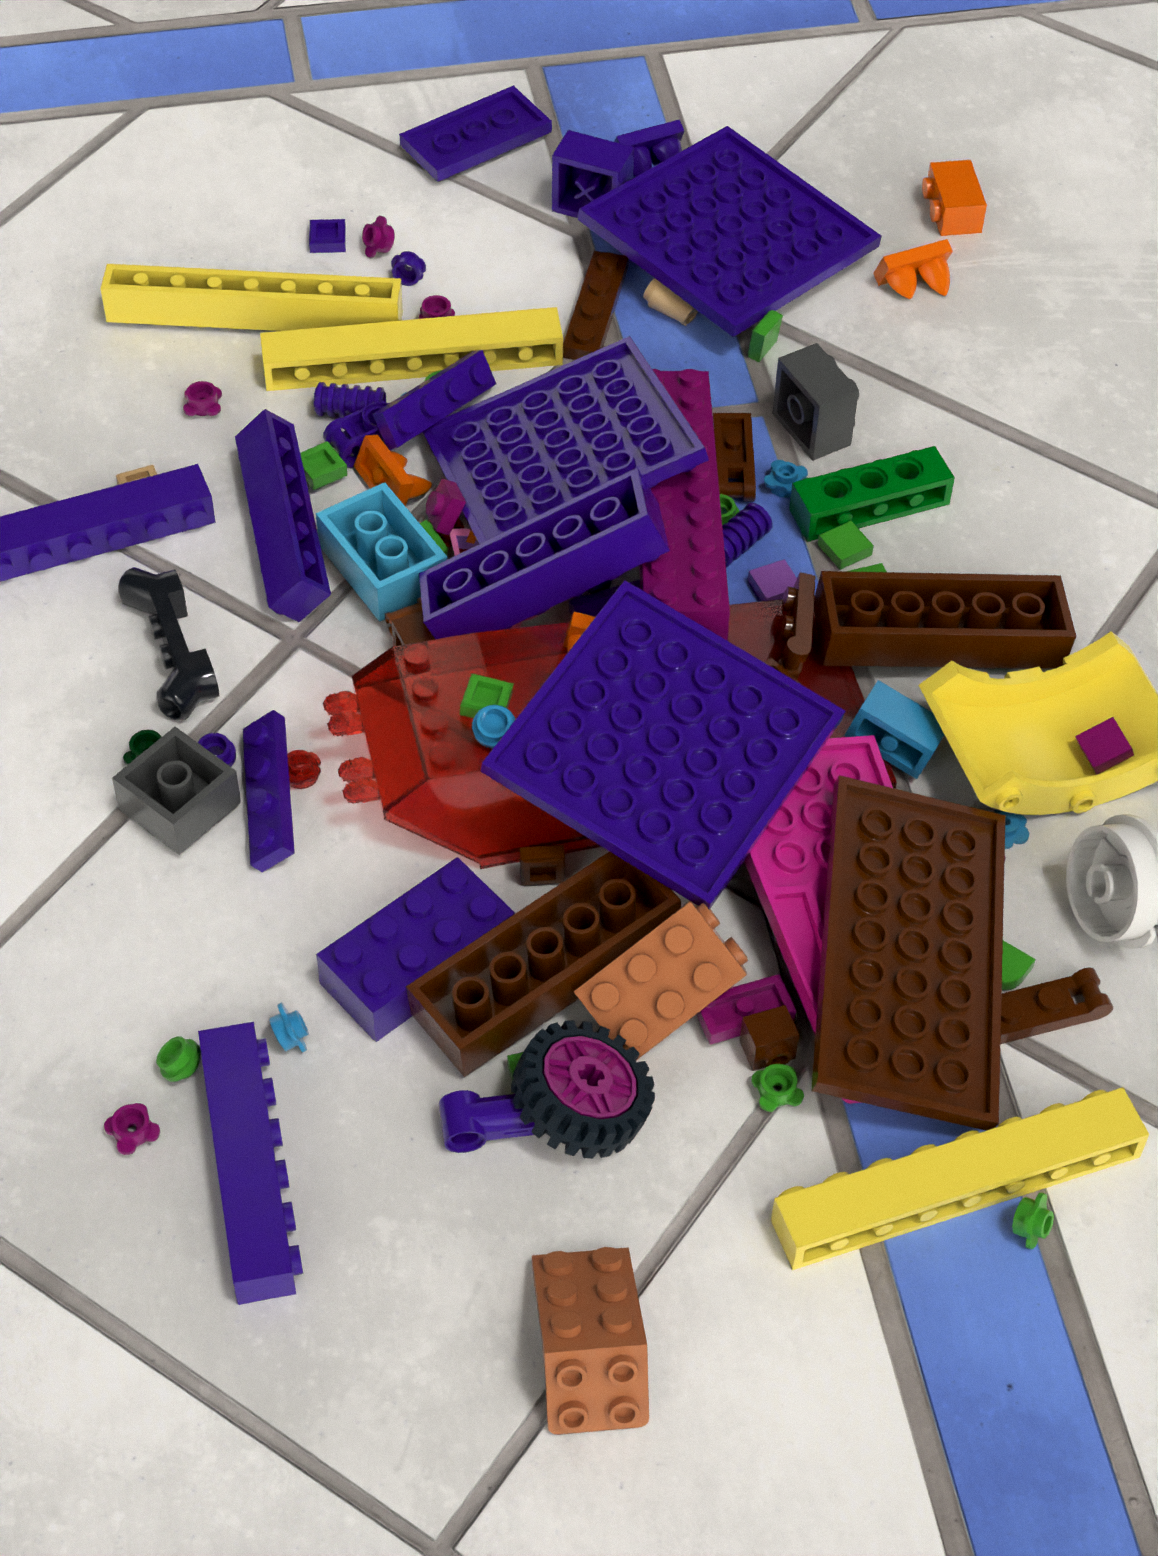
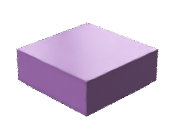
M785 559L750 570L748 574V581L765 608L781 603L786 588L788 586L794 587L797 580Z

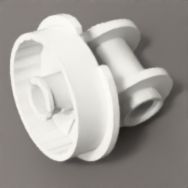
M1115 815L1105 820L1103 825L1087 828L1075 840L1067 863L1068 897L1078 923L1089 936L1101 942H1113L1123 948H1142L1152 944L1156 937L1154 925H1158V829H1154L1144 819L1135 815Z

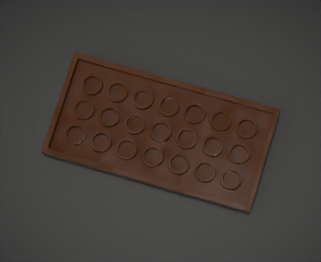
M838 776L833 786L812 1092L986 1131L996 1128L999 1124L1006 815L845 776Z

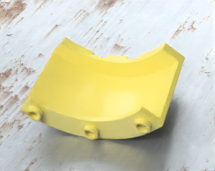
M1112 631L1087 647L1064 657L1063 666L1045 672L1038 666L1007 672L1004 679L990 678L987 672L972 670L954 661H950L918 685L980 802L1000 811L1021 815H1047L1071 811L1083 813L1094 806L1121 798L1158 781V693L1129 645ZM1114 717L1132 747L1134 756L1096 775L1077 743L1075 736Z

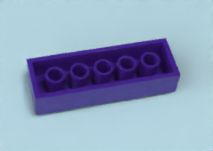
M635 468L419 573L423 622L446 655L450 656L460 650L469 649L485 638L496 633L505 632L513 625L527 618L543 614L549 608L569 598L578 597L586 590L607 580H614L624 572L645 562H652L660 555L670 551L659 503L639 469Z

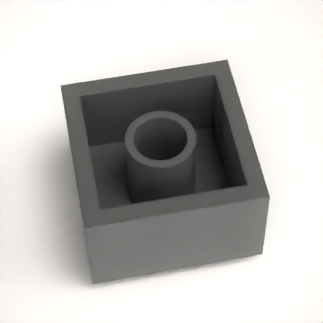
M818 343L779 357L772 414L812 461L850 446L853 428L855 427L857 401L859 399V389L856 383L843 373L837 366L835 359L831 355H827Z
M176 726L112 777L119 810L178 855L241 803L236 770Z

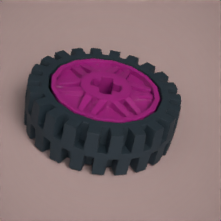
M574 1020L564 1021L561 1027L558 1022L550 1024L546 1030L541 1029L531 1039L512 1075L514 1079L511 1083V1093H515L513 1103L515 1109H523L520 1115L523 1123L526 1125L534 1122L535 1125L531 1132L538 1139L546 1133L550 1136L547 1143L548 1146L556 1150L559 1144L563 1143L565 1144L564 1153L575 1156L579 1149L582 1151L583 1158L593 1159L597 1152L601 1158L610 1156L613 1151L616 1153L622 1151L627 1144L631 1143L644 1125L653 1108L651 1106L655 1101V1092H652L655 1084L652 1076H646L649 1071L646 1061L636 1062L640 1053L634 1046L625 1050L623 1046L626 1040L620 1035H617L614 1040L608 1038L610 1029L600 1026L597 1032H593L592 1023L582 1021L578 1028Z

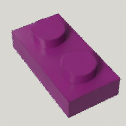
M780 974L729 988L698 1012L697 1017L711 1045L739 1037L742 1017L786 1005L794 1021L796 1008Z

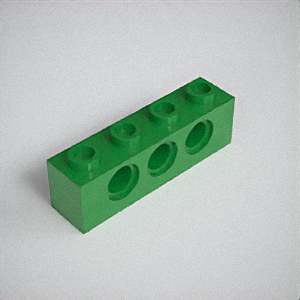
M932 446L792 482L789 510L806 541L810 542L817 540L820 534L849 521H852L859 529L950 505L955 477L937 448Z

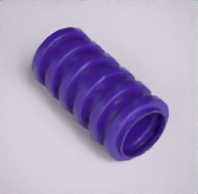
M319 382L314 392V411L317 416H323L324 413H327L329 417H335L336 414H339L340 417H345L366 407L370 403L377 401L386 402V392L383 387L373 390L371 386L361 389L360 385H354L353 388H349L348 384L338 387L336 383L326 386L325 382Z
M747 504L736 516L730 518L727 523L722 525L726 567L731 565L741 554H744L748 548L752 547L756 541H759L765 534L771 531L773 525L771 517L759 504Z

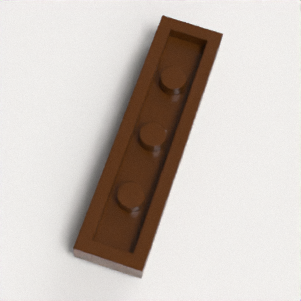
M593 251L563 342V358L576 360L603 348L628 270L629 258L625 255Z

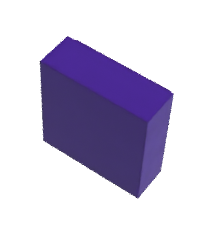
M345 219L310 220V253L346 252Z

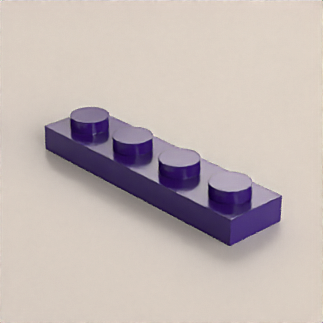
M483 350L472 351L372 415L387 448H398L497 383Z
M275 710L270 711L242 729L250 866L261 872L295 854L285 717Z

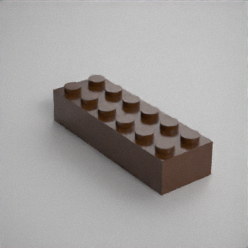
M821 571L814 597V615L823 666L944 667L950 661H954L966 668L1030 669L1040 666L1041 669H1055L1064 665L1063 658L1069 656L1076 639L1061 575Z
M609 851L407 985L406 990L411 1015L460 1073L466 1077L578 1000L579 998L574 993V990L680 909L681 899L670 888Z

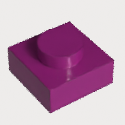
M442 478L436 491L431 492L426 502L425 512L434 530L446 535H450L466 504L456 482Z

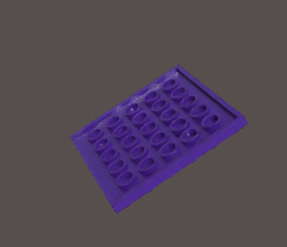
M729 126L720 129L579 208L578 220L732 337L762 320L769 311L780 309L877 249L882 237Z
M630 336L445 417L423 431L425 439L445 479L456 482L466 501L462 513L478 545L635 468L639 469L649 488H652L661 481L679 473L691 471L697 465L709 461L704 445Z
M624 580L481 764V772L689 901L691 900L697 906L704 902L710 910L842 721L845 710Z

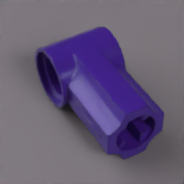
M459 1090L444 1095L439 1101L444 1146L451 1152L466 1153L481 1148L488 1140L534 1135L531 1131L535 1123L531 1122L526 1125L520 1118L523 1109H515L513 1103L515 1094L480 1098L479 1094L473 1091Z

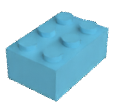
M385 482L316 513L317 532L321 549L379 622L385 620V613H391L417 603V599L421 597L419 573L447 560L446 554Z

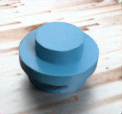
M486 706L479 710L473 719V735L481 745L487 748H494L516 719L512 712L503 706Z

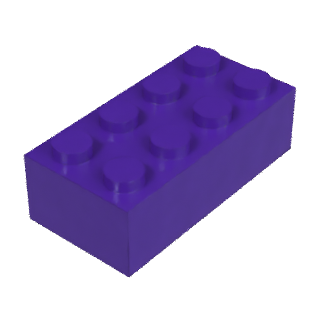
M456 857L317 953L320 984L364 1031L377 1042L412 1017L406 990L407 985L513 916L515 912L464 862Z

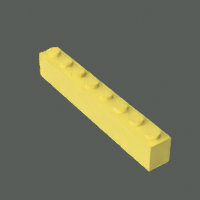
M107 264L100 288L106 322L286 331L401 321L403 316L401 278Z
M557 307L260 333L266 391L316 387L319 382H325L326 386H330L331 383L343 385L427 377L433 372L444 370L467 354L477 350H483L491 371L563 365V334Z
M1123 1087L1109 1092L1097 1090L1085 1096L1081 1101L1064 1106L1062 1103L1053 1104L1042 1110L1040 1114L1025 1119L1012 1117L1000 1123L996 1128L984 1132L968 1131L958 1136L954 1141L940 1146H935L934 1144L924 1145L913 1151L911 1155L896 1160L883 1158L869 1165L867 1169L855 1173L839 1172L829 1176L823 1183L811 1187L795 1186L789 1188L774 1198L771 1222L791 1268L795 1270L1140 1158L1149 1133Z

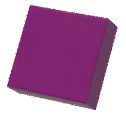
M1114 717L1075 736L1077 743L1096 775L1134 756L1132 747Z

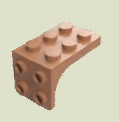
M690 900L574 990V993L599 1026L610 1029L608 1037L612 1040L617 1035L623 1037L626 1040L623 1048L628 1050L634 1046L640 1053L639 1059L747 975V971L743 964L748 961V957L732 937L726 941L721 938L715 930L720 925V921L704 902L697 906Z
M602 1247L591 1251H554L543 1255H532V1272L543 1352L548 1430L552 1434L560 1435L645 1426L649 1422L648 1351L629 1247Z

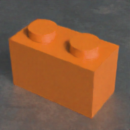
M972 161L931 162L928 177L923 178L922 193L924 199H929L930 218L932 222H936L940 236L982 233L987 204Z

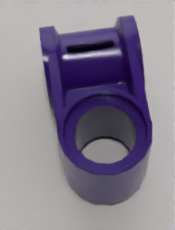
M384 401L370 403L356 412L333 420L323 432L324 441H328L337 450L339 456L347 464V468H354V463L365 435H379L384 442L372 414L389 403Z

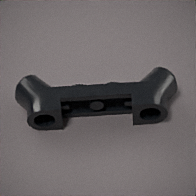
M136 567L125 571L118 585L121 601L124 605L151 614V616H148L153 637L155 640L162 638L164 643L159 645L165 669L173 668L156 694L160 711L171 719L186 720L200 701L219 697L220 695L214 669L206 648L189 652L177 619L188 616L184 589L178 573L173 569L155 575Z

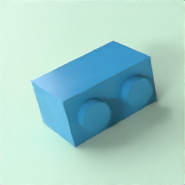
M878 680L844 736L874 735L882 759L918 779L942 740L944 733L933 712Z

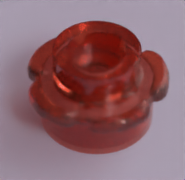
M294 750L288 753L291 787L306 789L317 782L321 773L319 767L321 760L315 753L305 750Z

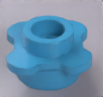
M775 460L771 463L772 471L770 475L764 478V484L776 496L789 498L791 497L792 482L807 478L808 471L804 466H796L790 462Z
M282 1002L279 1003L277 1007L280 1013L269 1018L270 1025L278 1042L285 1051L299 1046L302 1052L307 1051L303 1037L309 1035V1031L302 1016L297 1010L289 1013Z

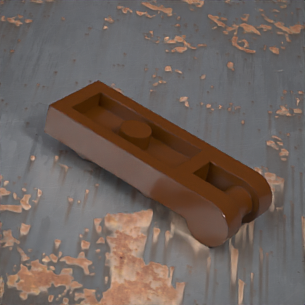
M713 413L719 494H724L731 498H743V502H755L756 479L751 413ZM728 478L742 479V482H728Z
M802 572L799 573L794 587L788 586L785 590L782 610L787 611V615H785L782 621L779 635L781 640H785V648L783 651L784 656L780 658L778 664L796 680H798L802 671L803 662L807 660L811 651L815 575Z
M1091 967L1083 968L1069 977L1002 993L1001 1044L1098 1020L1110 1014L1113 1010V1005L1108 995L1101 993L1098 987L1100 979L1095 969ZM1082 995L1085 1001L1075 1004L1072 997Z

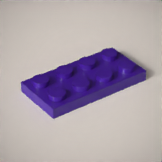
M513 85L400 133V146L439 182L551 133L552 121Z

